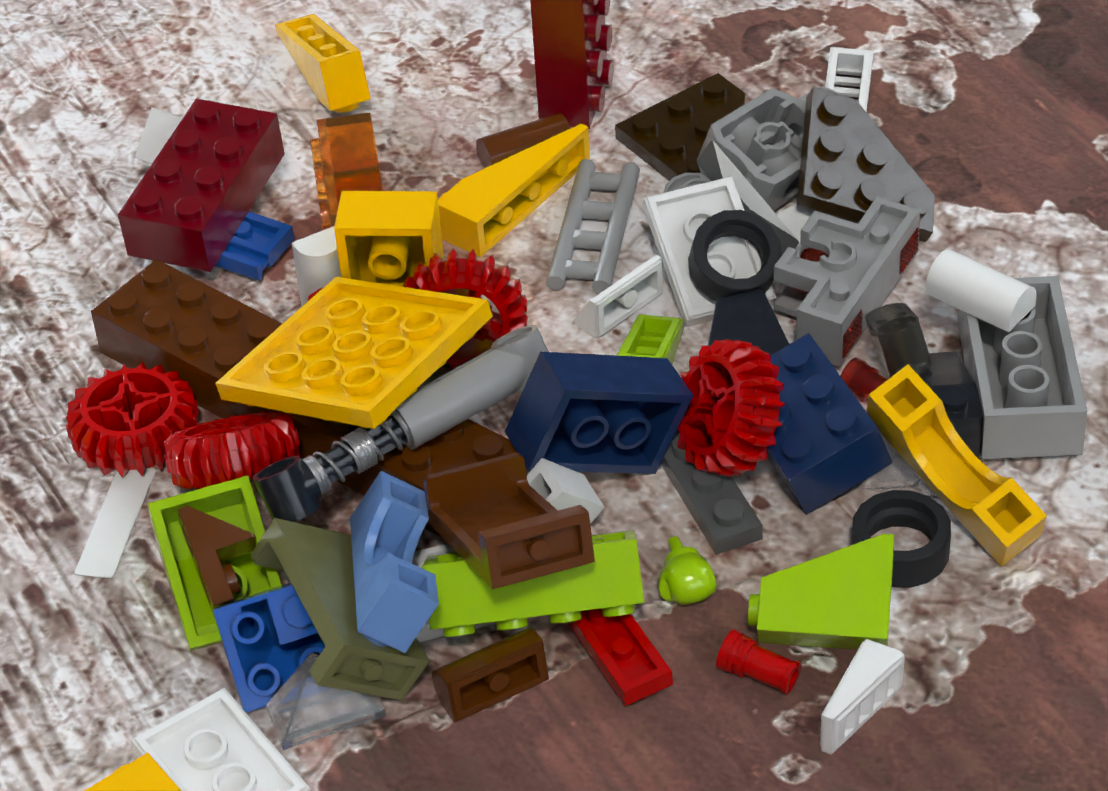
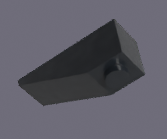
M957 351L908 355L910 367L942 400L947 416L956 432L975 456L980 459L982 412L975 383Z

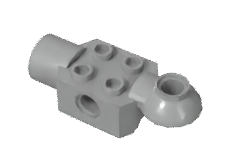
M817 87L820 89L836 93L834 90L826 87ZM771 88L711 124L698 158L710 141H714L774 211L798 195L806 97L809 92L800 98H796ZM699 167L701 173H683L673 177L665 185L664 193L711 182V180Z

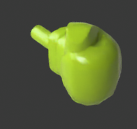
M673 536L669 538L668 545L671 552L666 556L664 566L659 573L657 584L659 595L667 602L675 601L680 605H689L707 599L715 593L717 585L710 564L695 548L683 547L679 537Z

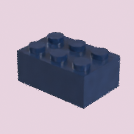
M810 333L771 355V363L779 366V374L776 380L784 384V388L779 394L780 401L786 405L779 411L778 419L783 425L775 429L776 444L767 446V458L807 515L891 465L893 461L878 427Z
M540 351L504 432L515 450L524 457L525 466L528 471H531L540 459L544 458L576 472L656 474L694 395L668 358Z

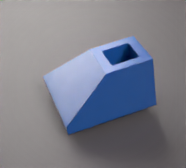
M291 583L256 593L212 610L242 709L246 713L324 688V686L316 684L309 670L325 648V644Z

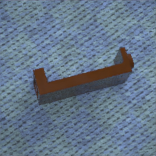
M518 452L429 474L423 478L430 525L492 590L595 562L589 512L582 505L557 510L529 485L525 460Z

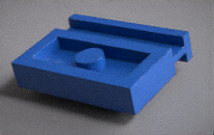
M248 212L215 266L260 281L265 267L271 268L295 240L292 225Z

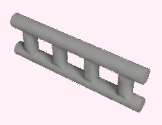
M583 159L579 162L546 284L550 289L561 290L564 287L566 278L593 280L592 289L598 294L611 286L640 172L637 164L632 162L623 165L621 174L595 172L596 165L589 159ZM589 191H616L614 202L587 201ZM582 218L609 220L606 232L579 230ZM574 248L601 250L598 262L571 260Z

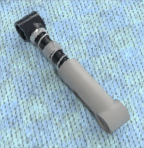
M536 325L524 326L498 338L492 343L491 349L417 389L414 394L404 400L387 417L385 422L378 425L375 429L368 428L364 430L357 428L348 435L341 437L340 442L334 441L331 449L325 453L316 451L313 453V456L309 455L304 459H300L299 456L286 457L260 470L252 479L272 520L278 518L297 522L307 517L321 506L320 499L322 494L331 490V484L340 479L342 482H345L344 476L353 471L359 474L364 472V470L371 468L374 464L376 465L378 458L383 461V455L396 447L402 450L403 443L413 450L511 394L522 392L540 351L549 352Z

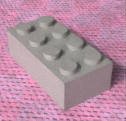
M1058 276L1014 278L1036 289V306L1010 332L1004 331L959 309L958 328L965 367L975 383L983 417L980 446L981 459L1083 455L1088 411Z

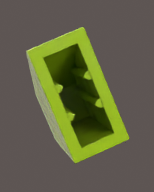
M881 534L761 577L760 594H750L748 608V626H757L759 643L858 650L862 642L868 639L888 646L894 534Z

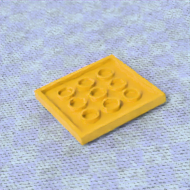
M335 277L215 384L221 400L375 429L378 425L385 422L387 417L404 400L414 394L425 380L438 368L442 367L447 362V359L466 341L473 338L476 332L493 317L487 299Z

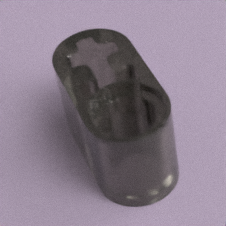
M887 304L870 311L865 316L878 362L890 377L907 364L918 375L932 366L919 318L907 304Z

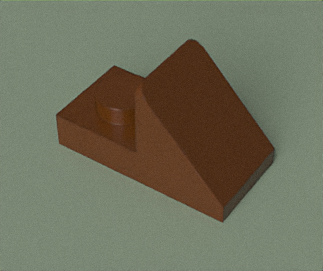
M190 506L178 509L179 524L211 610L234 602L233 595L241 592L238 580L231 563L221 565V562L252 552L256 547V536Z

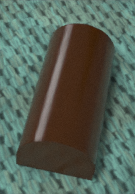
M562 113L544 117L478 138L476 141L477 157L484 167L487 168L571 128Z
M530 627L432 671L435 691L452 721L457 722L549 680L543 640L534 629Z

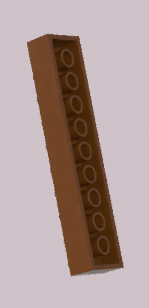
M157 259L91 310L100 353L122 365L124 363L128 368H137L141 362H144L148 369L162 364L165 372L177 371L183 381H188L198 406L220 418H227L232 415L238 416L263 411L267 413L273 411L283 412L221 400L215 384L281 326V322ZM286 413L291 415L294 426L298 430L300 459H304L309 455L313 456V453L316 451L325 453L331 449L334 441L340 442L341 437L348 435L357 428H362L341 422ZM467 419L413 450L403 443L402 450L396 447L383 455L384 460L382 461L378 458L377 464H374L371 468L364 470L360 474L353 471L344 476L345 482H342L340 479L337 481L365 496L380 471H383L425 491L423 478L426 475L516 453L517 451L509 439ZM428 519L424 528L440 536V534L430 525Z

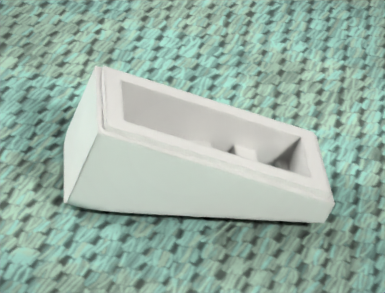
M830 47L825 87L834 90L840 95L859 98L857 102L867 112L874 51ZM837 74H839V75H850V76H861V78L842 77V76H837ZM835 85L860 87V89L835 87Z
M868 639L862 642L821 714V751L832 755L900 689L903 684L905 655L901 651Z

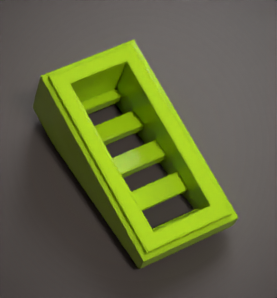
M643 314L637 315L617 356L668 358L673 365L684 329V319Z

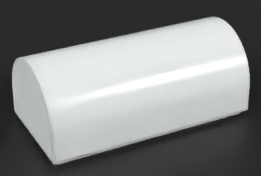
M335 226L292 242L301 307L307 303L309 295L321 287L324 288L335 277H341L334 231Z
M946 249L938 255L927 276L925 294L1007 332H1010L1036 306V289L951 249Z

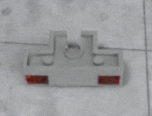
M876 197L858 224L817 211L813 212L800 232V244L808 248L801 252L799 258L797 257V249L788 247L774 266V281L787 285L774 303V310L797 317L796 340L810 333L831 364L841 367L917 255L919 250L920 209Z

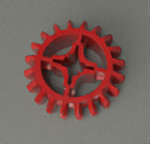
M453 248L448 254L447 261H444L434 253L433 257L430 258L429 266L419 263L414 270L413 277L408 276L403 287L480 299L484 295L497 307L499 313L492 311L493 306L489 305L493 317L476 332L473 338L466 341L447 359L446 363L449 364L450 370L491 349L492 343L498 338L513 330L527 326L528 316L526 315L528 301L526 295L521 294L522 285L520 279L510 280L511 271L508 265L495 269L493 255L483 262L478 261L474 249L468 253L467 258H459V255Z
M714 340L712 345H702L699 356L690 357L689 371L681 372V378L694 396L676 433L680 434L677 448L685 450L686 462L693 463L698 470H703L707 473L715 472L717 475L728 477L733 475L741 476L745 471H754L757 461L767 459V446L776 444L775 429L783 425L778 419L779 411L786 405L780 401L779 397L784 384L776 380L779 374V366L772 364L771 355L763 352L758 346L740 340Z
M141 362L137 368H128L123 363L121 370L111 372L104 368L103 377L100 379L88 377L86 388L75 389L74 400L68 402L66 430L77 457L82 458L88 468L98 466L103 475L116 470L122 478L129 470H137L143 476L145 468L155 467L162 471L163 462L165 461L164 454H166L164 442L175 432L198 425L199 408L197 400H194L193 390L189 387L188 381H183L177 371L165 372L162 364L148 369L144 362Z
M263 411L238 416L232 415L227 418L199 423L196 426L184 428L183 431L175 432L164 442L166 452L164 458L167 472L171 475L173 485L186 489H201L244 476H249L251 481L256 473L278 460L290 456L300 457L298 446L300 445V439L291 415L284 412L278 413L273 411L267 413Z

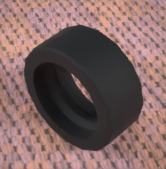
M743 210L721 211L708 217L696 231L688 257L690 276L697 288L714 301L717 298L763 289L764 293H766L774 281V266L782 256L780 240L772 226L756 214ZM736 236L748 240L758 248L762 255L761 268L756 275L749 278L733 279L721 275L711 267L708 261L707 251L709 245L721 237Z
M890 490L875 494L859 506L853 516L852 545L870 539L878 531L890 527H909L921 531L931 539L928 544L921 548L910 551L894 550L892 587L911 588L930 582L942 573L949 561L951 520L943 506L929 496L909 490Z

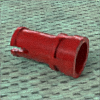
M732 629L720 647L716 668L726 673L736 674L741 678L745 676L751 677L787 695L788 692L792 691L798 680L801 662L793 661L759 646L757 640L751 639L744 633Z

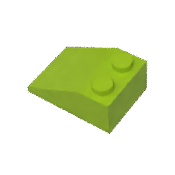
M249 476L148 503L150 522L190 651L221 643L222 640L180 527L178 509L190 506L246 530L256 536L257 545L264 535L265 529ZM252 552L221 562V565L231 563L238 580L241 592L233 595L234 602L256 593L282 586L277 569L255 565L251 558Z

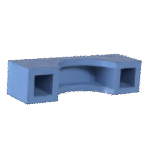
M380 471L350 517L357 631L375 645L382 647L390 646L406 653L439 605L435 574L412 564L417 543L429 519L425 491L383 471Z

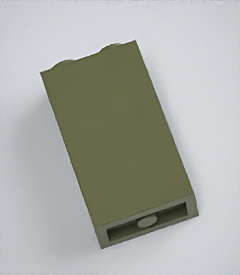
M274 518L251 553V558L255 565L285 571L324 642L325 648L309 670L318 686L403 700L430 660L417 638H415L407 652L404 653L390 646L382 647L375 645L357 631L351 535Z

